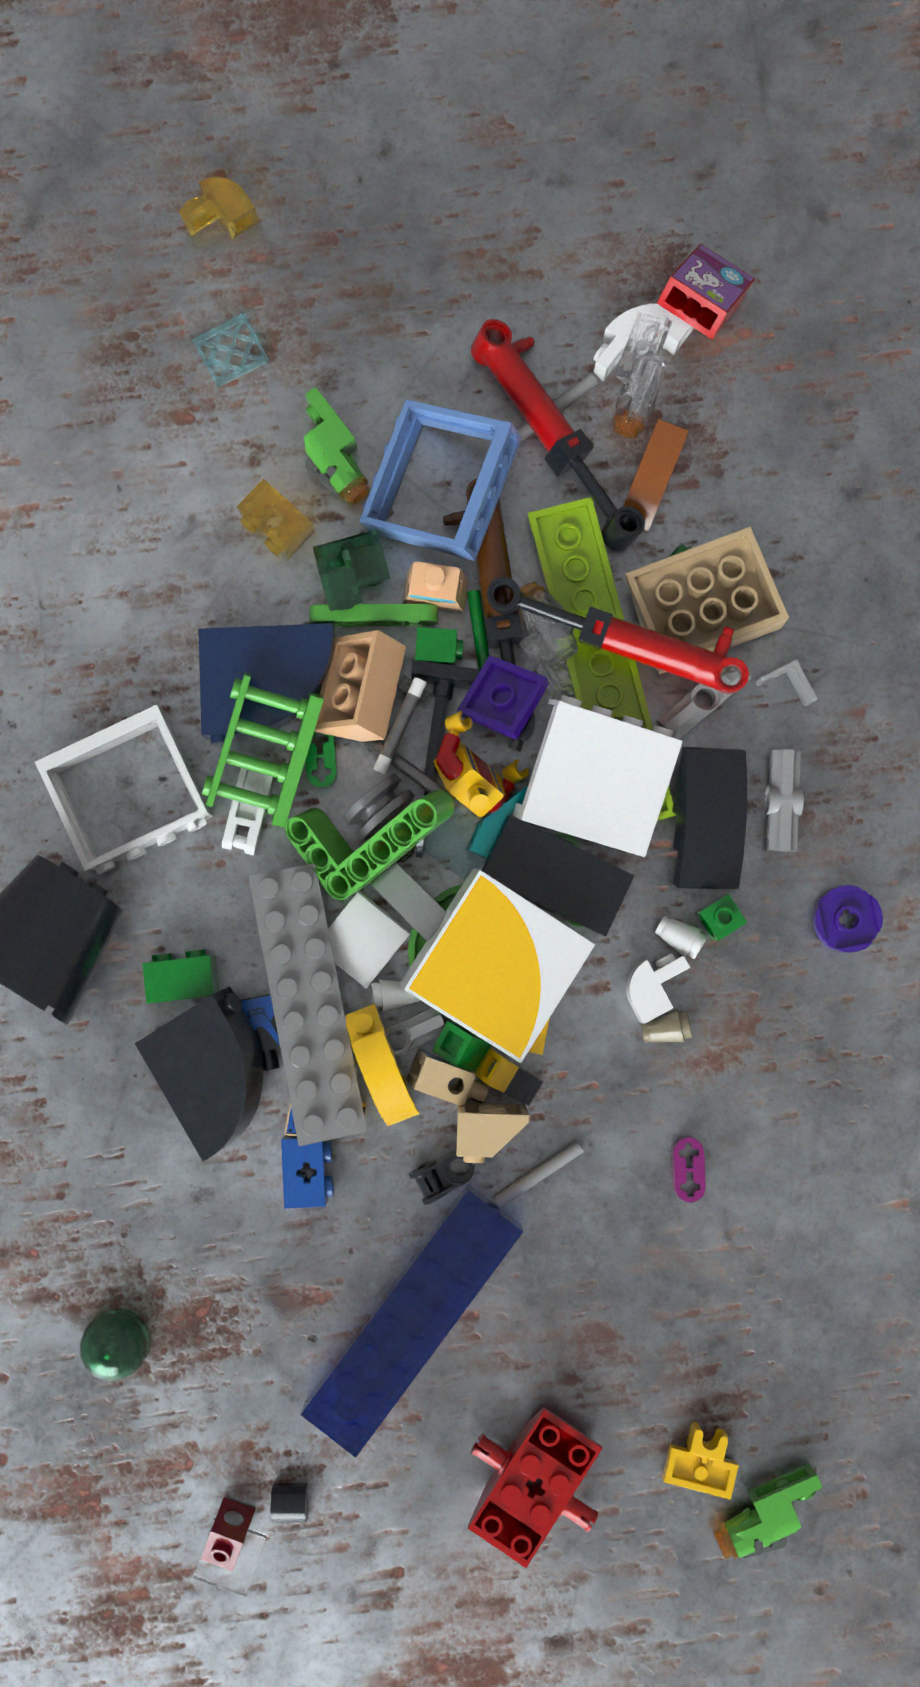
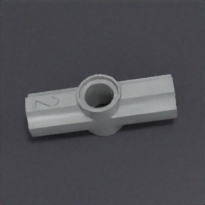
M726 667L721 671V678L727 685H735L739 681V673L733 667ZM698 684L656 722L660 727L672 730V738L679 740L732 694H724L714 688ZM698 692H704L710 696L712 702L710 707H702L697 703L696 694Z
M791 749L770 751L769 785L766 787L764 796V811L768 815L766 850L779 852L797 851L798 819L802 814L804 804L803 788L800 787L801 751Z
M431 1007L386 1028L388 1040L390 1033L395 1030L401 1031L406 1036L407 1041L403 1048H395L391 1045L395 1057L439 1037L446 1024V1020L442 1013ZM351 1046L355 1071L359 1074L361 1070Z

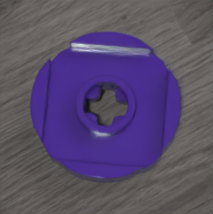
M845 885L832 888L815 903L813 927L818 938L830 949L846 953L864 950L873 943L872 941L882 928L883 915L878 901L857 886ZM847 909L849 914H854L856 917V921L851 922V928L846 929L845 924H840L839 917L843 916V910Z

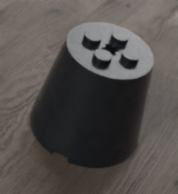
M36 855L0 893V984L43 1011L46 1010L48 1005L54 1008L52 1012L53 1017L68 1025L80 1004L124 911L106 897L108 894L107 890L93 881L86 884L77 878L79 872L69 865L61 862L58 866Z

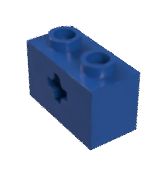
M285 1135L281 1139L284 1209L325 1207L328 1197L334 1196L333 1176H327V1163L332 1162V1143L322 1141L298 1146L297 1136ZM306 1162H310L311 1169H316L311 1178H307L306 1172L300 1171Z

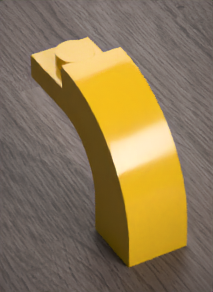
M372 1004L345 1015V1025L351 1039L352 1049L369 1092L387 1126L418 1115L419 1111L411 1089L397 1063L376 1005Z

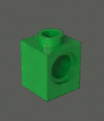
M417 627L415 660L456 666V659L462 660L464 640L457 639L456 629Z
M730 894L718 897L695 912V915L712 941L721 940L747 923Z
M447 1021L432 1051L455 1067L476 1072L491 1044L458 1023Z

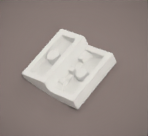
M361 891L357 892L328 928L335 964L366 989L411 934L407 928Z

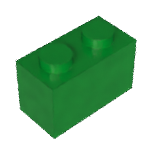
M205 949L186 951V958L173 960L172 953L152 955V962L142 963L146 1004L209 997L218 992L219 985L215 955L206 956Z

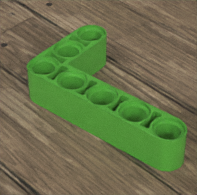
M443 790L430 792L411 803L355 852L352 851L328 816L319 808H310L290 818L286 823L285 830L288 839L307 865L315 864L316 869H313L326 891L334 899L344 900L366 887L449 819L454 812V801Z

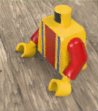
M459 711L446 718L445 726L449 733L444 735L438 755L433 763L446 790L475 815L483 817L487 812H496L503 806L514 791V784L527 777L529 769L525 768L519 772L517 769L519 759L503 768L502 774L504 778L502 779L501 775L460 741L459 734L471 729L472 719L468 717L461 720L462 711Z

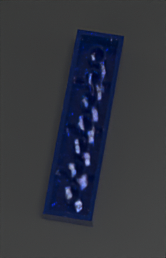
M467 1184L305 1401L300 1415L356 1458L523 1233L522 1224L500 1209L470 1184Z

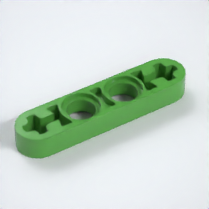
M319 604L309 607V624L332 623L333 627L434 626L438 624V606L432 604Z

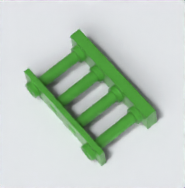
M244 672L242 679L235 678L230 698L236 699L214 776L207 775L202 795L208 796L206 806L213 807L215 797L218 795L266 809L268 814H272V825L285 828L324 698L323 695L309 692L307 699L301 698L299 701L249 685L251 673ZM244 698L295 713L296 717L301 719L298 731L291 730V733L239 718ZM238 731L287 746L286 750L291 751L288 764L282 762L279 765L229 750L234 732ZM225 763L277 778V782L282 783L279 794H272L270 797L221 783L220 780Z

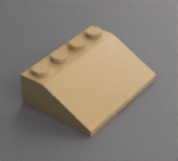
M751 526L625 573L640 626L713 652L724 627L734 629L730 648L782 629L789 618ZM657 669L659 675L666 673V671Z

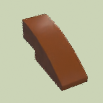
M660 419L657 420L623 507H633L642 514L645 520L644 532L646 533L650 529L689 433L686 429Z

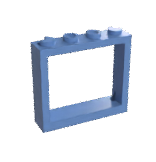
M406 399L400 416L396 417V426L392 437L384 448L382 463L373 477L372 489L367 501L362 506L364 510L359 522L372 534L475 561L522 437L510 422ZM423 425L492 441L455 539L386 522Z

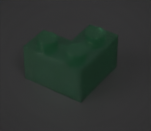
M377 529L313 547L319 576L330 612L334 610H348L356 604L363 603L359 587L365 585L376 586L382 583L383 580L390 579Z

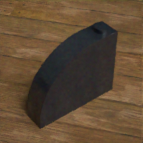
M229 986L207 997L135 1043L203 1162L233 1143L246 1130L256 1113L262 1094L263 1062L259 1042L254 1028L242 1008L241 1000Z

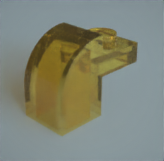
M210 177L198 182L203 195L188 200L183 208L179 210L184 227L191 236L217 219L221 222L232 240L259 223L255 206L244 190L234 181L224 177Z

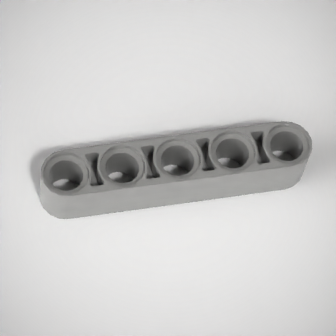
M397 862L370 883L426 941L439 929L446 911Z

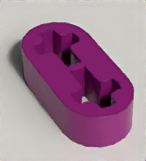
M686 1135L676 1139L672 1145L673 1188L677 1196L683 1201L690 1203L698 1201L705 1193V1157L701 1143L694 1137ZM685 1143H690V1146L697 1150L696 1154L690 1156L691 1166H686L685 1157L679 1154V1150L685 1149ZM686 1172H691L692 1181L698 1184V1188H693L690 1195H687V1192L680 1188L681 1184H685L687 1181Z

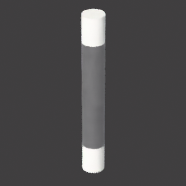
M414 677L373 770L384 775L386 774L427 682Z

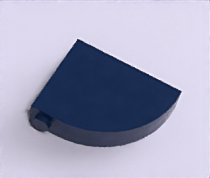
M332 623L198 629L201 735L207 740L211 739V744L223 745L236 699L230 698L235 678L242 679L244 672L251 673L250 686L299 701L301 698L307 699L309 692L318 694L328 671L333 652L335 635ZM244 698L239 718L278 729L296 718V714ZM235 731L233 738L253 737L251 735L244 734L238 731Z

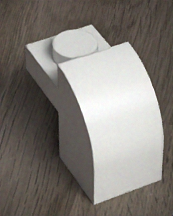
M670 953L655 961L657 966L655 969H652L648 960H642L630 972L626 984L628 1001L640 1023L645 1024L673 1009L661 983L690 968L684 956L674 957L673 953Z

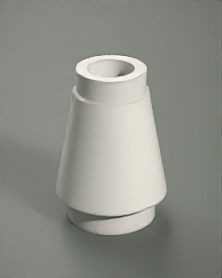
M666 916L663 917L655 931V934L659 935L685 958L689 956L694 960L708 937L701 933L702 929L669 919Z
M378 979V983L370 984L371 1005L375 1004L382 1013L413 1004L414 1002H420V1000L405 991L399 985L401 981Z

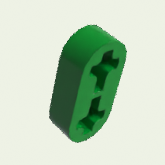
M314 731L312 739L316 738L317 732ZM323 734L324 737L329 738V742L323 743V754H318L316 744L310 743L305 760L308 780L313 786L321 789L331 787L335 783L338 774L335 738L327 734ZM324 759L326 770H331V775L325 777V782H320L318 777L313 776V772L319 770V760Z

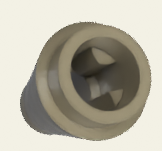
M677 1009L656 1017L645 1024L641 1023L645 1043L685 1042V1039L692 1038L687 1011L679 1012Z

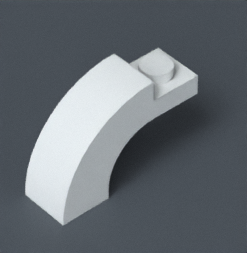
M657 303L632 308L619 315L606 327L603 338L604 344L593 358L596 361L593 374L604 381L627 352L641 345H656L674 355L693 332L694 328Z

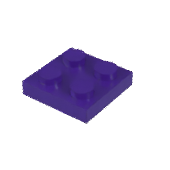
M489 655L456 711H462V718L470 717L472 722L517 740L550 683L547 677Z

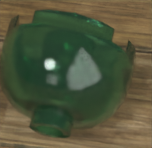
M124 1308L108 1310L98 1314L85 1328L80 1341V1358L85 1369L95 1378L106 1382L121 1381L135 1374L146 1361L151 1348V1340L149 1341L148 1328L145 1321L136 1313Z

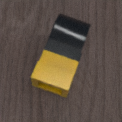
M489 1048L475 1072L476 1076L487 1085L508 1096H513L528 1106L543 1083L540 1079ZM497 1061L493 1069L491 1070L490 1074L488 1075L489 1066L493 1062Z

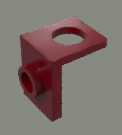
M224 1497L201 1560L233 1571L255 1508ZM229 1511H236L242 1515L243 1523L239 1526H231L225 1521L224 1515Z

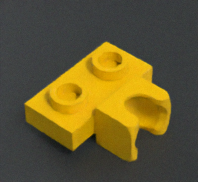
M692 1422L686 1442L687 1448L673 1444L669 1446L662 1475L663 1482L731 1500L739 1465L737 1461L725 1458L728 1435L725 1430L717 1428L714 1437L710 1441H702L703 1431L697 1422Z

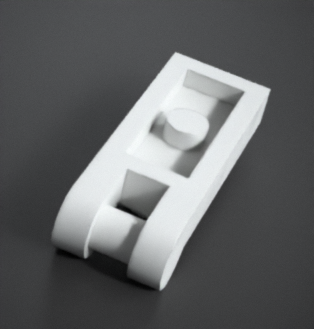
M241 768L236 787L270 796L275 777ZM232 800L222 840V848L233 850V848L243 849L245 854L255 856L266 809ZM239 825L250 827L247 837L237 835Z

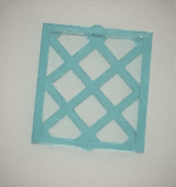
M244 313L192 339L203 360L204 367L208 369L217 388L269 362V358L259 342L258 335L253 331ZM242 324H245L249 329V337L239 334ZM236 325V328H235V331H234V332H231V331L226 330V329H228V328H230V327ZM222 334L232 337L229 347L219 345ZM216 335L214 343L206 341ZM237 339L247 341L245 352L234 349ZM252 343L257 344L261 352L260 356L249 353ZM201 345L212 347L209 358L205 357L202 353ZM217 349L227 352L225 362L214 359ZM232 354L243 357L240 367L229 364ZM247 358L256 360L255 362L245 366ZM212 364L223 367L220 377L214 375L211 369ZM227 369L236 371L225 377Z

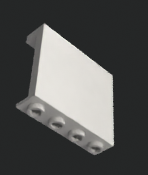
M562 695L561 701L549 699L548 704L554 705L523 804L516 803L512 816L529 823L645 857L683 741L672 738L673 731L654 725L652 731L642 728L643 721L625 715L622 721L611 718L613 711L593 705L592 711L580 708L582 701Z

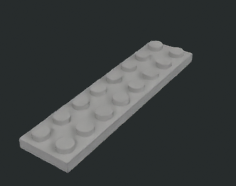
M315 864L248 875L298 1146L367 1132L348 1030L345 1025L346 1019L319 880L313 869H316Z

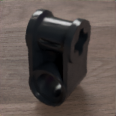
M456 1150L437 1160L421 1165L408 1175L410 1179H415L423 1195L422 1202L424 1205H428L469 1182L474 1175L475 1163H467L469 1170L465 1174L459 1175L454 1173L450 1167L451 1162L456 1159L463 1160V1157L456 1156Z

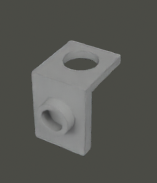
M797 659L762 676L755 682L758 687L787 673L804 707L817 700V696L812 689L814 687L813 679L806 669L802 670Z

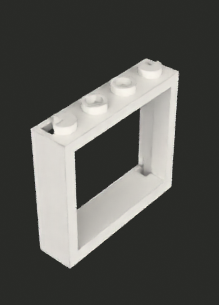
M154 705L35 761L86 872H96L97 875L107 873L116 868L115 862L125 857L128 861L141 857L147 853L146 847L155 843L158 846L166 845L177 839L176 833L188 829L189 832L198 830L207 825L206 819L213 816L209 806H206V800L202 795V791L164 710L158 705ZM159 727L197 810L96 857L58 773Z

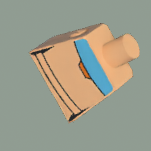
M413 562L407 571L402 604H432L438 606V610L464 614L469 581L461 568Z

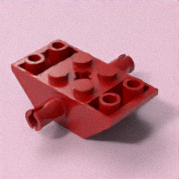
M545 1407L522 1427L507 1451L487 1438L483 1433L478 1437L479 1443H474L471 1454L495 1468V1471L486 1483L468 1524L470 1531L527 1568L560 1516H566L586 1532L591 1530L592 1525L589 1523L591 1521L595 1524L598 1511L592 1509L573 1495L603 1449L601 1445ZM537 1478L540 1479V1482L538 1484L528 1483V1480H530L531 1482H535Z

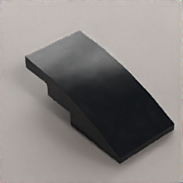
M683 747L672 812L678 815L672 847L678 851L673 884L678 888L739 889L747 822L746 751L743 749Z
M511 815L507 816L481 870L521 897L605 937L634 878V875Z

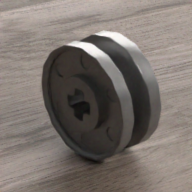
M396 773L389 775L370 789L342 817L348 825L361 819L365 821V824L357 833L362 842L375 835L400 814L415 798L410 789L397 796L393 794V791L401 782Z

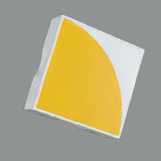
M473 868L447 908L439 929L424 944L399 985L411 995L521 1063L595 944L486 873Z

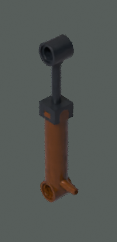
M478 478L470 482L467 487V505ZM499 497L476 557L489 648L500 647L502 660L516 665L513 645L522 643L519 613L516 611L513 614L502 615L495 612L486 596L488 586L496 578L508 577L512 579ZM465 511L444 515V525H460ZM509 588L500 589L496 594V602L503 605L510 603L514 592ZM534 713L527 721V727L521 731L517 740L506 737L514 742L528 740L535 730Z

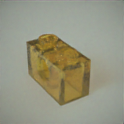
M264 478L236 507L242 517L239 522L251 534H254L256 531L259 532L266 539L263 544L275 556L281 553L289 560L315 533L312 522ZM279 516L282 518L279 526L275 528L266 526V522L270 517Z

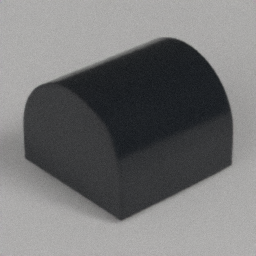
M308 1483L273 1484L270 1504L272 1523L307 1522Z

